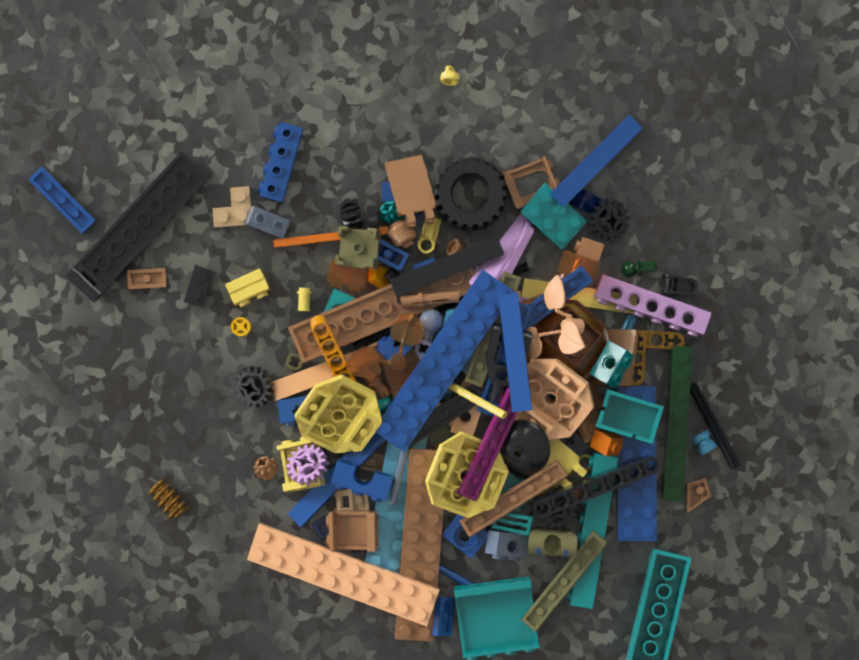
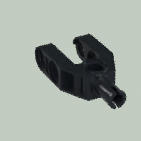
M494 323L485 362L489 380L493 384L488 401L494 402L497 395L495 402L500 404L504 387L509 386L508 372L507 376L503 379H499L496 376L499 369L507 371V366L495 364L497 349L500 345L502 324ZM523 330L527 358L532 332Z

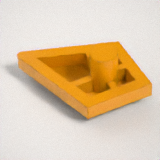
M378 264L377 270H369L368 281L378 289L390 285L389 280L384 278L387 266Z

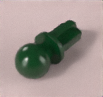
M639 260L637 265L633 262H626L622 266V273L627 277L634 276L636 272H638L639 276H642V273L657 271L655 261L641 262Z

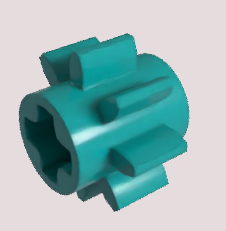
M394 200L392 202H385L381 206L380 211L383 214L379 217L384 222H387L388 225L402 219L403 216L398 215Z

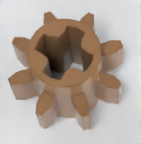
M267 456L260 457L256 461L255 466H253L255 469L254 473L258 479L261 477L264 480L272 479L276 475V471H278L277 463L274 458L269 460Z

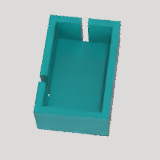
M606 389L601 404L604 407V411H599L595 427L631 438L634 434V439L653 444L664 406Z

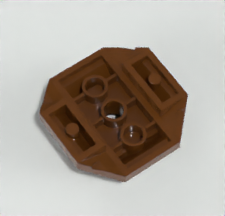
M567 300L564 307L559 309L567 314H572V318H581L584 321V331L580 335L586 347L574 354H564L558 344L561 333L540 337L542 351L537 359H558L587 380L591 376L589 373L609 341L607 327L604 322L579 301ZM554 310L532 327L537 329L538 334L561 330V322L566 317L556 313Z

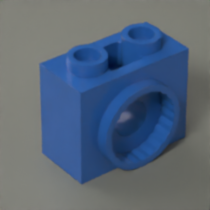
M456 514L443 530L442 536L472 559L487 540L490 528L485 527L468 540L463 541L459 538V534L464 528L459 521L465 517Z

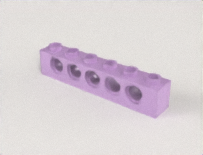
M606 275L600 276L593 296L600 304L608 305V303L615 305L617 310L626 312V309L634 311V316L644 318V316L650 317L651 322L662 325V322L670 324L669 328L680 331V328L687 330V334L693 337L704 335L711 316V312ZM612 289H617L620 292L618 299L612 298ZM631 295L636 296L638 299L636 306L629 303ZM648 302H653L656 305L654 312H650L647 309ZM667 308H671L674 312V316L671 319L665 315ZM685 314L690 315L692 318L690 325L685 324L683 321Z

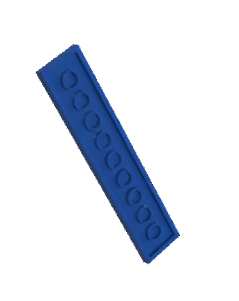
M482 269L381 417L382 423L376 430L377 434L403 452H406L499 316L500 305L498 295L511 294L515 291Z

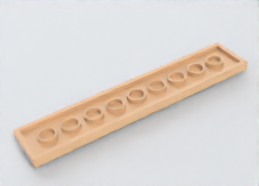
M263 523L258 525L247 560L424 626H427L440 591L439 588L339 551H330L328 547Z

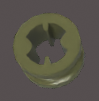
M297 353L290 354L286 359V365L290 370H299L303 365L300 355ZM295 356V359L297 357L300 359L298 367L290 366L291 357Z

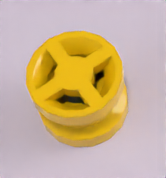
M238 317L231 323V330L237 336H246L251 331V323L246 318Z

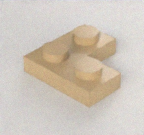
M249 186L230 188L232 207L212 208L214 228L245 226L244 223L251 208Z

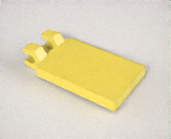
M559 439L549 440L551 446L550 457L543 468L559 460L567 474L573 469L581 477H584L588 471L578 464L580 461L578 459L579 456ZM516 450L517 454H522L520 450ZM564 478L553 486L556 485L558 487L561 484L563 487H566L572 483Z

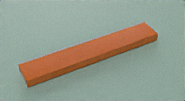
M387 226L379 227L378 230L381 231V236L388 235L389 228ZM338 232L274 239L273 241L275 248L341 241V237L338 236Z

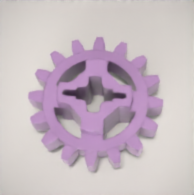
M305 444L303 449L298 446V452L292 451L293 457L287 459L290 464L286 465L289 470L287 473L295 483L298 482L300 485H303L305 482L307 486H310L311 481L316 484L318 477L323 478L321 473L327 472V469L324 467L329 464L326 460L327 455L320 447L317 448L314 444L311 447Z

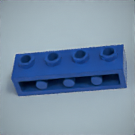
M280 122V125L275 127L273 137H276L275 143L270 145L268 155L271 156L270 161L265 163L263 174H266L264 182L260 181L258 187L260 197L284 203L303 135V128Z

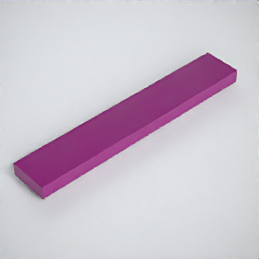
M507 387L498 408L507 412V416L502 419L494 414L457 491L459 495L476 501L518 412L512 413L509 387Z

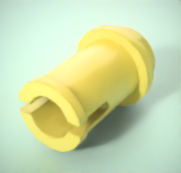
M299 288V291H297L299 294L298 311H310V294L312 292H310V288Z

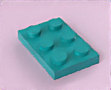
M544 183L519 212L559 249L563 250L587 221L569 204L562 207L550 195L553 189Z

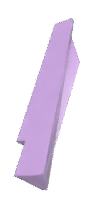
M522 214L517 217L500 240L505 254L484 262L470 279V285L473 284L482 269L499 281L503 271L510 274L513 273L534 232V229L531 227L533 224Z

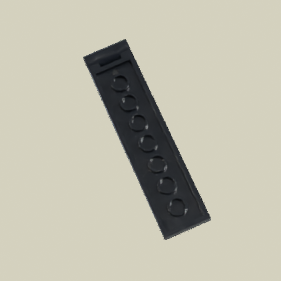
M181 151L66 274V278L93 303L96 302L159 235L158 233L210 177Z

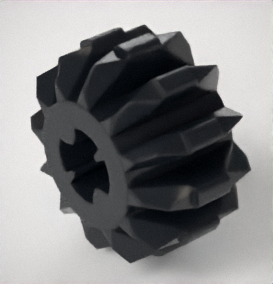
M353 197L339 201L338 207L343 225L351 229L362 227L363 218L357 199Z

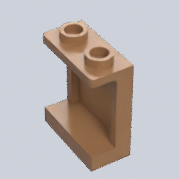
M333 510L326 516V526L329 527L326 543L330 551L367 550V552H375L379 549L378 510Z

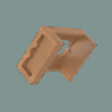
M544 156L542 159L502 173L515 210L523 208L536 192L520 198L514 180L536 171H543L549 177L548 186L554 190L560 184L558 178L553 177L551 171L554 168L550 159L547 160Z

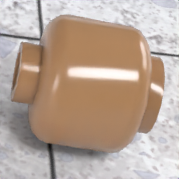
M401 219L389 226L388 236L395 247L400 248L403 246L406 249L414 244L412 240L416 238V232L413 228H408L406 221L403 222Z

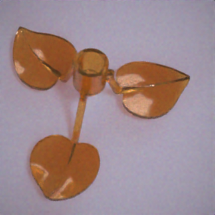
M416 312L405 313L393 323L391 337L393 340L401 343L399 352L393 353L390 360L378 359V352L374 348L364 346L353 353L346 364V369L358 377L370 379L380 374L381 367L379 363L390 364L395 370L403 369L408 372L402 378L403 386L415 369L414 367L411 371L405 366L406 360L402 354L404 343L408 346H414L422 340L424 335L423 325Z

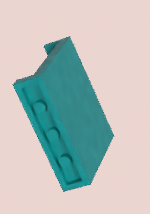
M530 576L453 586L463 658L475 660L479 658L478 656L486 655V657L490 658L498 656L499 653L512 655L520 650L533 652L536 651V648H540L537 631H533L521 621L533 605Z

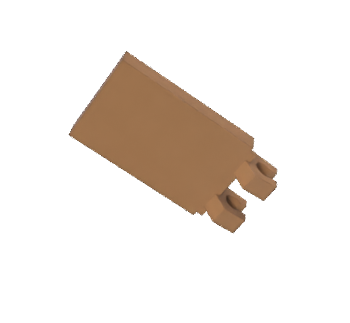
M422 155L386 162L385 169L398 215L405 216L408 228L416 227L414 213L421 211L424 213L426 224H433L435 219L433 209L436 208V203Z

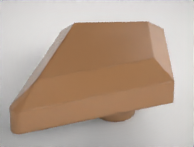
M706 478L687 483L686 512L689 513L711 497Z

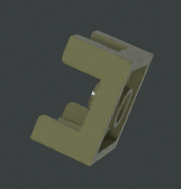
M339 226L338 236L341 237L340 252L335 257V265L342 268L377 270L381 231L377 228L362 230L351 229L348 226Z

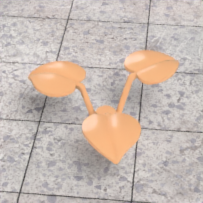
M556 275L545 289L544 300L548 309H555L556 313L566 317V319L561 322V330L538 334L535 327L527 328L526 331L532 332L527 359L529 360L537 359L542 351L540 337L561 333L558 344L564 354H574L586 347L580 335L584 331V321L581 318H572V314H567L559 309L565 305V291L560 276Z

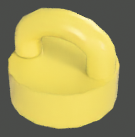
M448 65L445 71L441 73L440 81L445 85L454 86L459 83L460 75L455 72L451 65Z

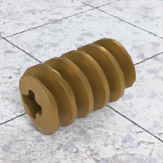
M163 478L150 489L148 495L155 494L153 501L160 500L158 508L165 506L163 514L170 512L167 518L170 520L177 518L189 506L182 507L185 501H177L180 494L173 496L175 488L168 490L171 483L164 484L165 478Z

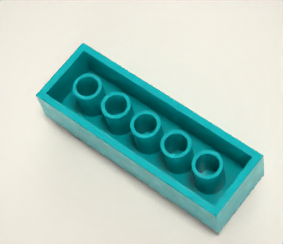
M651 548L625 660H668L691 557Z

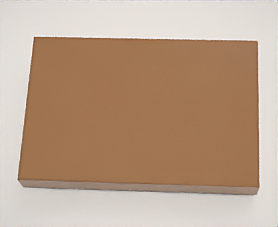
M607 329L609 341L634 355L631 365L623 374L622 381L617 385V387H631L639 331ZM594 378L593 385L601 387H611L605 384L604 382L598 380L597 378Z

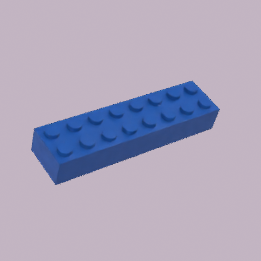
M656 386L615 388V392L656 404ZM618 434L624 438L618 456L617 466L645 455H652L656 458V435L653 444L634 439V434L632 438ZM648 460L645 464L646 469L653 468L654 461ZM630 467L627 471L628 476L635 475L636 468ZM657 473L616 489L617 541H657Z

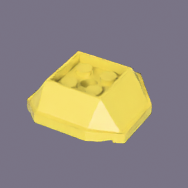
M344 375L315 384L295 413V419L301 436L333 453L362 451L382 423L375 391Z
M459 432L441 443L425 480L431 504L466 518L495 508L509 473L500 451L476 501L459 495L457 491L464 477H460V474L463 470H465L466 474L482 439Z

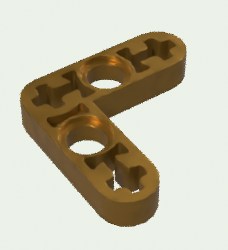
M637 330L639 331V337H642V341L638 343V347H642V351L636 349V352L641 355L642 359L640 363H634V366H641V370L637 369V375L641 378L636 383L632 379L631 385L637 386L644 381L646 348L671 349V345H674V343L667 342V346H664V334L668 335L667 339H673L674 335H676L677 339L681 340L677 345L683 346L685 341L682 334L677 332ZM655 334L659 335L662 339L660 345L657 346L651 342V337Z

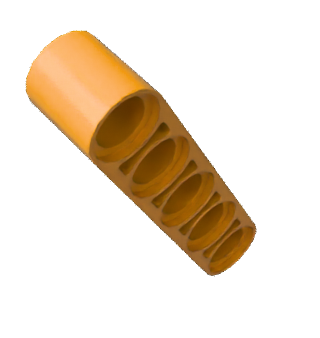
M320 315L312 318L310 325L313 335L333 376L336 377L342 373H347L346 377L357 382L327 319ZM324 325V328L316 329L317 326ZM327 341L332 342L330 345H324ZM335 357L340 358L338 361H331Z

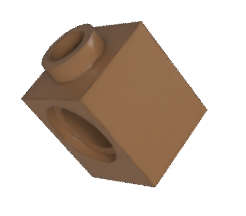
M582 237L581 241H576L573 251L577 252L576 257L598 263L605 244Z

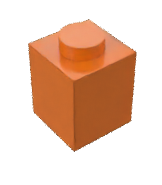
M595 429L590 447L605 456H619L624 438L608 430Z

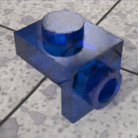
M582 189L569 204L590 215L589 212L595 211L593 205L598 207V201L603 200L588 190Z

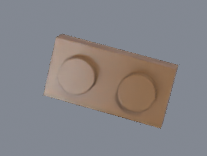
M166 268L127 270L128 289L166 288Z

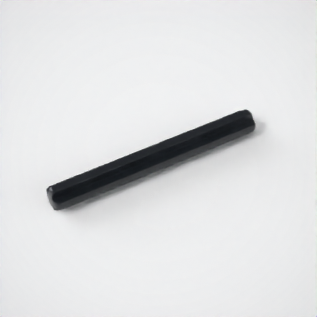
M697 382L691 383L690 393L730 468H737L740 466V462Z

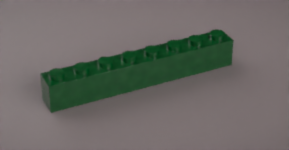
M671 345L661 498L665 501L683 502L693 347Z

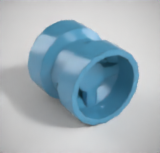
M707 429L690 439L694 445H697L701 456L717 446L713 440L709 439L710 434Z

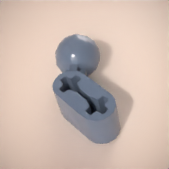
M434 309L425 310L419 318V324L423 333L421 340L415 346V352L420 360L427 351L422 350L421 347L423 345L430 347L433 342L434 333L438 332L443 326L442 315Z

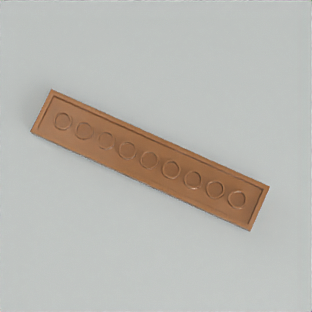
M472 267L402 296L418 295L421 292L422 294L459 290V297H461L471 287L469 281L475 272ZM390 284L318 315L327 319L339 346L342 347L440 305L402 309L401 296L396 297ZM314 317L288 327L303 363L323 355L310 325ZM319 325L316 329L320 330L324 328V325ZM327 341L324 345H330L332 342Z
M409 448L399 574L438 588L444 509L431 504L425 483L437 450ZM435 606L427 626L396 615L395 639L433 642Z

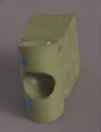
M532 526L528 542L529 554L574 557L577 552V537L575 534H572L570 529L561 528V530H558V528H553L552 530L550 527Z

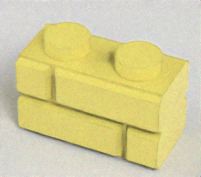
M257 269L225 284L234 305H239L240 307L250 304V299L254 297L261 299L267 296V291H270V287L261 269Z

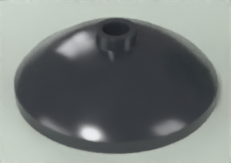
M522 419L514 420L500 449V454L509 473L519 476H528L540 471L546 465L551 452L550 441L545 431L537 424ZM516 450H520L522 454H517Z

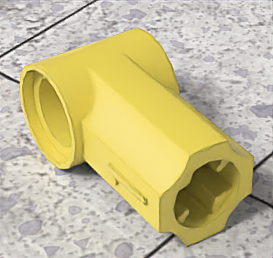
M435 218L434 223L429 225L424 220L418 241V250L422 255L429 256L434 252L442 220ZM423 242H430L432 247L430 250L424 251L421 248V244Z

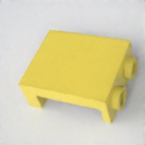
M301 437L300 441L293 442V440L283 441L282 445L277 446V450L281 453L285 483L282 484L284 492L291 493L325 486L323 472L321 473L322 479L318 477L316 484L311 481L310 486H307L305 482L303 485H300L298 482L295 483L287 472L289 470L286 467L287 464H290L287 459L293 457L292 451L298 452V446L303 449L305 444L309 447L314 444L317 448L319 445Z

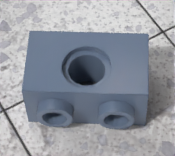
M251 206L244 224L277 238H284L290 220L256 206Z
M488 530L485 553L492 554V558L504 560V556H508V560L519 561V558H527L529 536Z

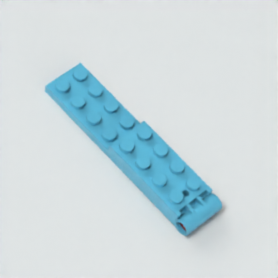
M428 436L410 448L426 449ZM387 441L382 472L395 476L400 449ZM409 450L396 505L388 503L393 481L386 501H376L375 510H378L379 549L375 552H367L365 559L368 563L398 574L400 573Z

